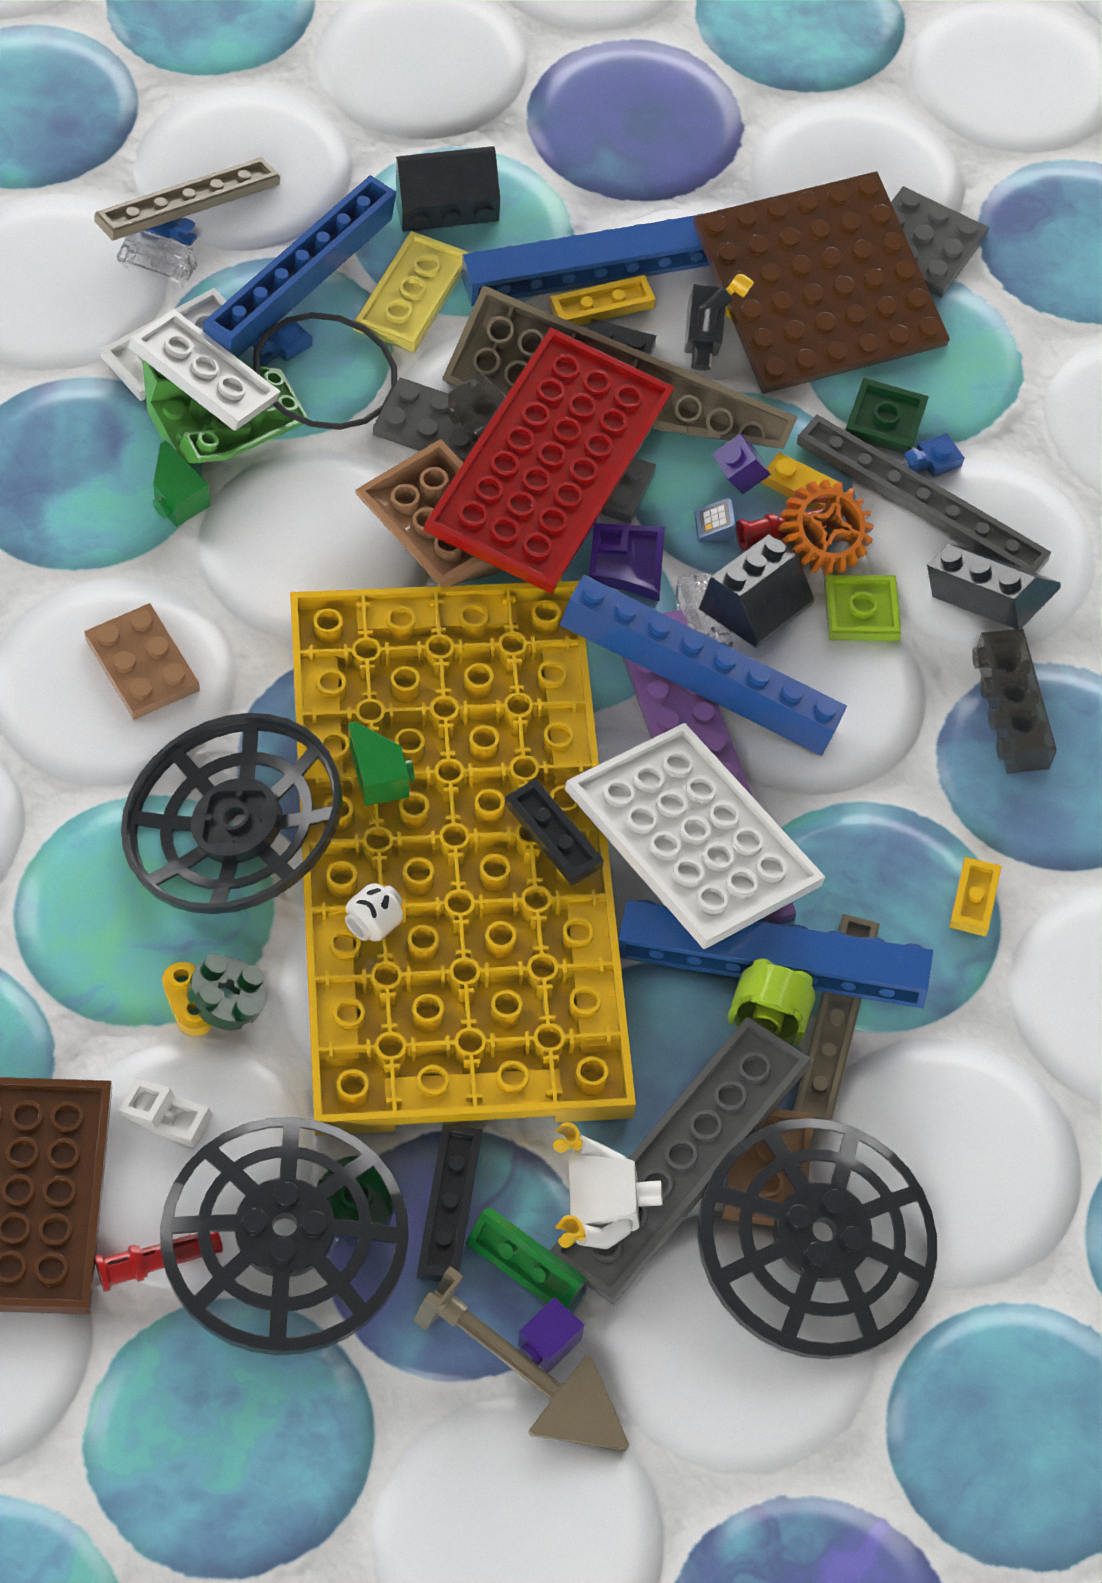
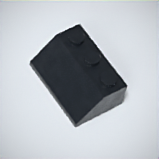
M495 146L396 156V206L402 232L499 221L500 189Z
M768 534L711 576L699 610L757 648L809 608L815 598L798 554L785 546L782 541Z
M947 544L927 564L932 597L1018 631L1061 588V583L974 549Z

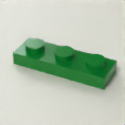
M490 1207L482 1211L465 1242L466 1245L546 1304L555 1297L563 1306L570 1310L587 1280L586 1277Z

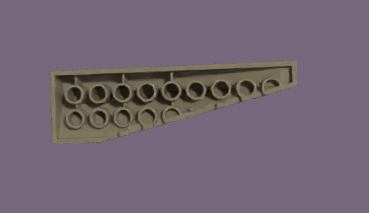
M483 286L442 377V380L501 405L551 327L673 386V394L652 429L726 441L732 440L741 433L752 445L784 449L798 418L781 409L486 286Z

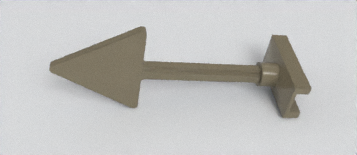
M450 1266L434 1294L429 1292L424 1298L413 1321L424 1330H427L439 1317L443 1318L453 1327L457 1325L550 1399V1403L529 1429L528 1433L530 1436L625 1451L629 1447V1442L592 1357L586 1355L566 1382L559 1383L467 1310L468 1306L454 1295L464 1276Z

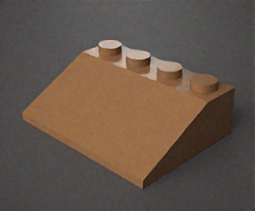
M442 439L355 490L356 495L441 588L503 571L423 531L426 520L463 464L460 458Z

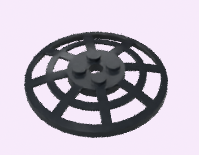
M242 713L206 721L185 731L165 745L152 757L134 782L123 809L121 823L122 847L127 862L143 887L157 899L174 908L192 913L220 914L237 912L260 905L295 885L315 866L327 850L336 832L342 811L343 792L340 774L330 752L320 739L306 727L288 718L263 713ZM258 731L288 736L302 743L308 749L292 765L278 756L257 752ZM243 732L242 753L220 757L201 768H198L186 754L195 747L214 738ZM319 759L325 767L331 782L333 806L313 810L312 794L303 776ZM175 763L187 779L181 783L170 798L164 814L142 811L144 802L155 783ZM256 765L273 768L283 773L284 776L273 787L269 788L266 784L255 780ZM241 766L239 778L224 781L216 786L208 779L210 776L225 769ZM295 785L301 797L302 812L282 815V809L278 801ZM196 788L203 797L197 803L192 817L177 816L185 799ZM237 815H245L244 820L239 825L228 826L229 822ZM328 822L317 845L297 868L293 869L288 862L302 846L309 833L310 826ZM138 826L160 829L161 847L165 858L169 862L168 865L150 874L144 868L139 854ZM298 828L293 841L280 856L270 845L274 842L280 830ZM173 830L192 832L198 846L179 858L174 847ZM258 856L267 865L264 869L251 875L234 879L238 863ZM207 857L222 863L218 879L201 876L190 870V868ZM274 873L281 879L273 886L254 895L226 902L231 889L253 885ZM180 875L184 880L196 886L214 889L209 903L189 902L168 894L158 885Z
M297 1117L266 1118L245 1123L222 1133L204 1145L186 1163L173 1182L164 1204L160 1225L161 1255L166 1277L176 1298L187 1313L206 1331L224 1342L251 1352L270 1355H295L325 1349L349 1338L366 1326L386 1305L397 1287L405 1266L409 1241L408 1215L402 1192L391 1171L380 1157L360 1139L338 1127L316 1120ZM269 1128H283L282 1146L256 1150L235 1162L219 1149L226 1142L247 1133ZM300 1128L315 1130L336 1137L355 1148L362 1155L343 1167L336 1160L323 1153L298 1147ZM281 1158L280 1178L271 1179L258 1185L244 1171L247 1167L261 1161ZM204 1159L207 1160L220 1174L207 1190L200 1206L199 1215L174 1217L176 1204L184 1185L196 1167ZM303 1159L316 1163L329 1170L333 1175L315 1187L308 1182L296 1179L297 1160ZM372 1167L380 1174L390 1193L396 1216V1227L371 1222V1212L367 1198L356 1178ZM229 1182L245 1195L236 1214L212 1215V1210L218 1196ZM346 1187L356 1204L359 1221L334 1219L333 1210L328 1199ZM280 1219H290L296 1224L297 1228L291 1235L281 1236L273 1230V1225ZM196 1232L198 1234L201 1257L212 1278L195 1296L186 1285L177 1266L173 1248V1234ZM210 1232H235L236 1243L240 1252L224 1267L221 1266L214 1253ZM334 1236L358 1238L353 1256L346 1267L340 1272L326 1257L332 1246ZM370 1241L395 1244L394 1255L385 1278L374 1295L365 1303L351 1286L350 1282L364 1264L370 1247ZM251 1265L256 1270L273 1276L272 1296L251 1291L239 1284L235 1279ZM313 1268L327 1283L313 1292L289 1297L290 1277L302 1275ZM225 1290L231 1296L247 1305L262 1310H270L269 1336L256 1335L235 1328L214 1316L207 1307ZM337 1295L352 1313L344 1321L323 1331L303 1336L286 1337L288 1311L311 1308Z
M813 1118L785 1120L765 1126L748 1135L726 1154L714 1170L703 1192L698 1213L697 1240L701 1262L709 1284L723 1307L743 1328L759 1340L781 1351L806 1358L836 1359L852 1357L873 1350L893 1338L913 1319L927 1297L934 1279L937 1263V1232L933 1213L926 1195L911 1170L892 1150L876 1138L855 1127L832 1120ZM815 1128L843 1134L839 1153L822 1149L799 1150L791 1153L779 1133L795 1129ZM764 1141L776 1160L770 1162L757 1174L746 1192L722 1186L727 1173L736 1161L752 1146ZM858 1142L866 1144L888 1160L901 1174L909 1187L891 1192L874 1171L855 1159ZM823 1161L836 1164L831 1182L809 1183L798 1163ZM781 1170L784 1171L794 1188V1191L786 1197L782 1204L759 1197L760 1191L765 1184ZM851 1170L867 1180L879 1193L880 1197L862 1204L854 1194L848 1191L846 1188ZM716 1202L740 1208L738 1234L744 1257L725 1267H721L713 1235ZM917 1202L920 1207L927 1233L925 1267L904 1256L906 1230L900 1207ZM753 1212L774 1219V1243L759 1250H756L752 1234ZM889 1212L894 1231L893 1250L872 1240L870 1219ZM817 1222L827 1224L832 1230V1240H819L814 1235L813 1224ZM866 1257H870L887 1265L888 1268L880 1281L872 1289L864 1293L855 1270ZM782 1258L790 1269L800 1275L795 1293L790 1292L779 1284L765 1266ZM752 1272L756 1280L770 1295L789 1307L781 1331L767 1324L754 1314L736 1295L730 1283ZM899 1272L920 1283L915 1295L906 1308L892 1322L878 1330L869 1306L889 1290ZM840 1280L848 1297V1301L837 1303H823L811 1300L817 1281L832 1282ZM805 1313L822 1317L846 1316L854 1313L863 1337L852 1341L827 1343L808 1341L798 1338L797 1335Z

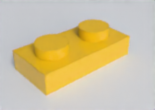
M778 452L767 467L771 475L764 479L761 484L790 498L795 497L794 492L800 487L806 489V485L812 481H815L819 486L820 482L829 479L831 487L839 481ZM812 503L807 507L813 510L826 507V503Z
M968 857L964 858L949 928L986 937L1002 866Z

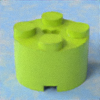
M767 959L755 960L752 966L744 970L740 976L728 1012L730 1026L732 1027L734 1023L739 1027L745 1018L748 1017L785 1042H793V1047L799 1045L804 1038L815 1002L812 977L803 971H793L774 965Z

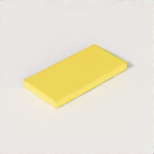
M411 231L354 322L366 326L380 340L415 353L462 276V254L470 252Z

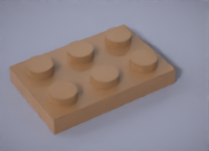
M150 603L84 631L85 640L133 720L200 691L197 678Z
M775 1109L759 1129L785 1120L814 1119V1114ZM813 1128L795 1129L779 1133L791 1153L811 1149ZM764 1141L752 1146L736 1161L727 1173V1188L746 1192L757 1174L770 1162L776 1160ZM810 1161L798 1163L809 1180ZM781 1170L765 1184L760 1191L759 1197L782 1204L786 1197L794 1191V1188L784 1171ZM724 1204L722 1219L738 1221L740 1208ZM753 1212L752 1223L773 1226L774 1219Z

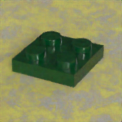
M863 377L845 431L865 443L904 454L913 448L929 396Z

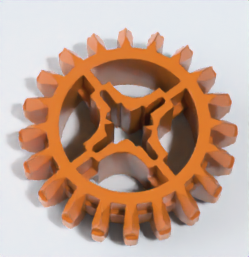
M828 479L820 482L819 486L815 481H812L806 485V489L800 487L794 492L795 497H790L785 502L788 509H784L780 514V517L786 522L779 525L778 530L788 534L781 541L785 545L791 544V550L800 557L802 567L810 563V573H816L821 568L824 576L833 573V570L837 574H841L846 571L847 566L853 568L857 565V558H863L867 554L864 546L872 543L873 538L866 533L872 531L874 525L865 522V519L871 516L872 511H862L860 506L864 504L865 499L860 498L855 501L852 498L855 488H850L844 493L842 482H837L831 487ZM826 503V508L821 513L813 512L808 514L805 512L809 504ZM841 513L845 517L847 523L842 519ZM824 521L829 526L827 529L831 530L829 534L824 530L826 526L822 527ZM805 532L811 537L812 543L807 538ZM844 541L848 543L843 552H826L827 547L832 542L839 543Z

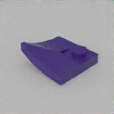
M595 523L589 577L608 587L633 592L654 601H660L665 527Z

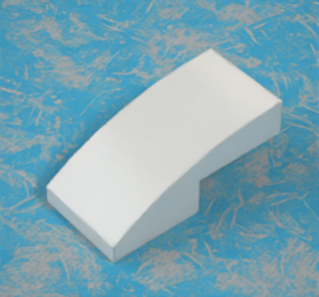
M137 1077L118 1108L119 1114L130 1121L167 1139L194 1149L213 1117L209 1107L175 1097L171 1088Z

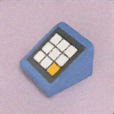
M732 498L724 499L695 510L698 542L730 541L734 539L736 522Z

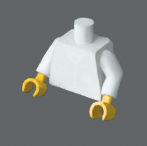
M565 1122L555 1129L557 1133L563 1134L567 1140L558 1138L553 1142L554 1149L557 1152L563 1153L572 1148L574 1153L569 1155L570 1215L564 1216L555 1226L557 1230L567 1231L558 1239L561 1247L568 1248L575 1242L582 1246L609 1249L630 1235L631 1231L640 1228L639 1207L663 1205L661 1181L638 1182L635 1161L627 1159L626 1156L592 1139L580 1136L579 1129L573 1123Z

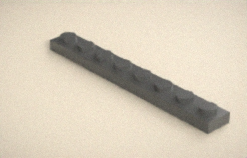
M818 414L798 435L797 445L979 552L1037 574L1050 558L1051 551Z

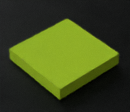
M825 575L824 589L829 640L900 641L902 633L896 575Z

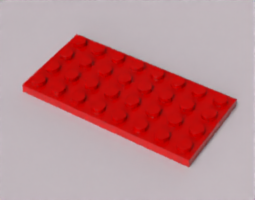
M550 327L426 520L423 531L553 594L670 400L674 387Z

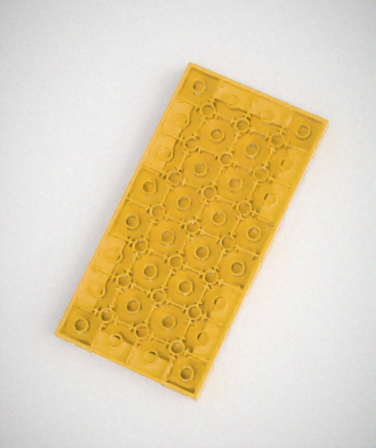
M560 581L553 594L530 583L457 585L443 588L431 586L290 592L296 723L306 727L317 736L330 752L340 774L343 792L342 811L336 832L325 853L303 877L314 1120L338 1127L349 1134L395 1132V1125L548 1116H554V1123L634 1118L636 1101L608 842L604 834L565 791L567 780L599 765L586 638L560 626L569 599L579 581ZM357 722L401 746L404 759H411L415 774V782L409 783V798L364 805L348 743V723ZM297 741V756L299 760L308 748ZM317 759L303 776L312 794L313 810L333 806L330 779L325 767ZM534 779L540 782L604 859L603 868L573 886L569 884L505 806V796ZM299 794L300 813H301V812H302V803H301V797H300V794ZM328 822L310 826L309 833L302 844V862L319 842ZM376 883L384 888L386 886L393 887L403 900V903L400 905L403 911L401 923L380 941L360 940L350 931L345 923L348 901L368 884ZM315 1131V1136H324V1135H327V1134H324V1133Z

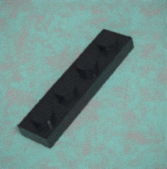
M443 1123L417 1269V1279L440 1282L450 1266L457 1272H460L483 1129Z

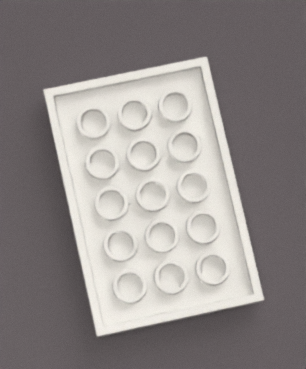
M686 723L601 763L566 782L565 791L703 949L716 944L823 885L825 876Z

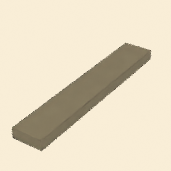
M261 157L97 211L94 215V222L114 241L278 186L280 184V175Z
M843 914L838 931L847 936L859 938L877 937L880 923ZM831 992L822 993L807 1056L811 1058V1066L801 1077L793 1111L814 1114V1119L832 1120L862 998L832 994Z

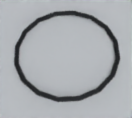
M316 312L284 318L264 332L253 351V371L259 375L260 352L269 336L289 323L308 319L338 321L363 332L381 348L391 367V389L382 406L362 419L344 423L312 421L287 410L279 401L272 404L283 415L307 426L342 430L367 424L379 416L397 383V365L387 345L366 326L341 315Z

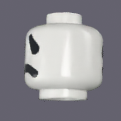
M376 883L368 884L348 901L345 923L350 931L360 940L380 941L401 923L403 911L400 905L403 903V900L399 893L391 886L384 888Z

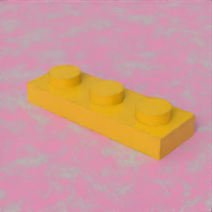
M645 275L550 296L549 306L553 315L580 326L590 323L592 319L601 321L655 308L656 298Z

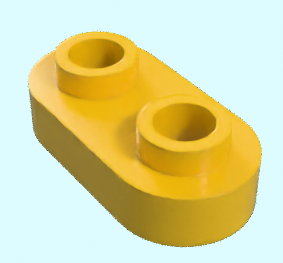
M188 962L174 963L165 970L162 977L163 990L173 1016L183 1033L190 1036L204 1035L213 1026L206 1023L199 1014L192 1015L188 1013L191 1009L197 1008L195 1002L191 1005L187 997L188 981L196 966ZM179 976H186L188 977V980L185 982H177L176 978Z

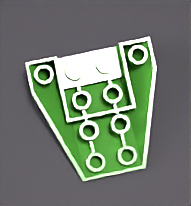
M142 361L147 412L163 442L167 441L187 463L228 460L303 425V423L283 415L275 406L270 405L234 431L146 361ZM246 364L253 370V365ZM260 366L261 377L280 391L277 401L287 410L308 418L282 370Z

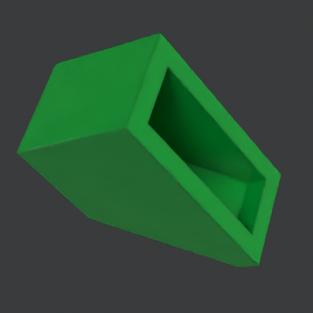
M167 441L162 442L159 447L153 481L155 498L153 505L162 518L167 517L178 527L211 506L209 484Z
M357 722L348 723V743L364 805L409 798V783L415 782V774L411 759H404L401 746Z

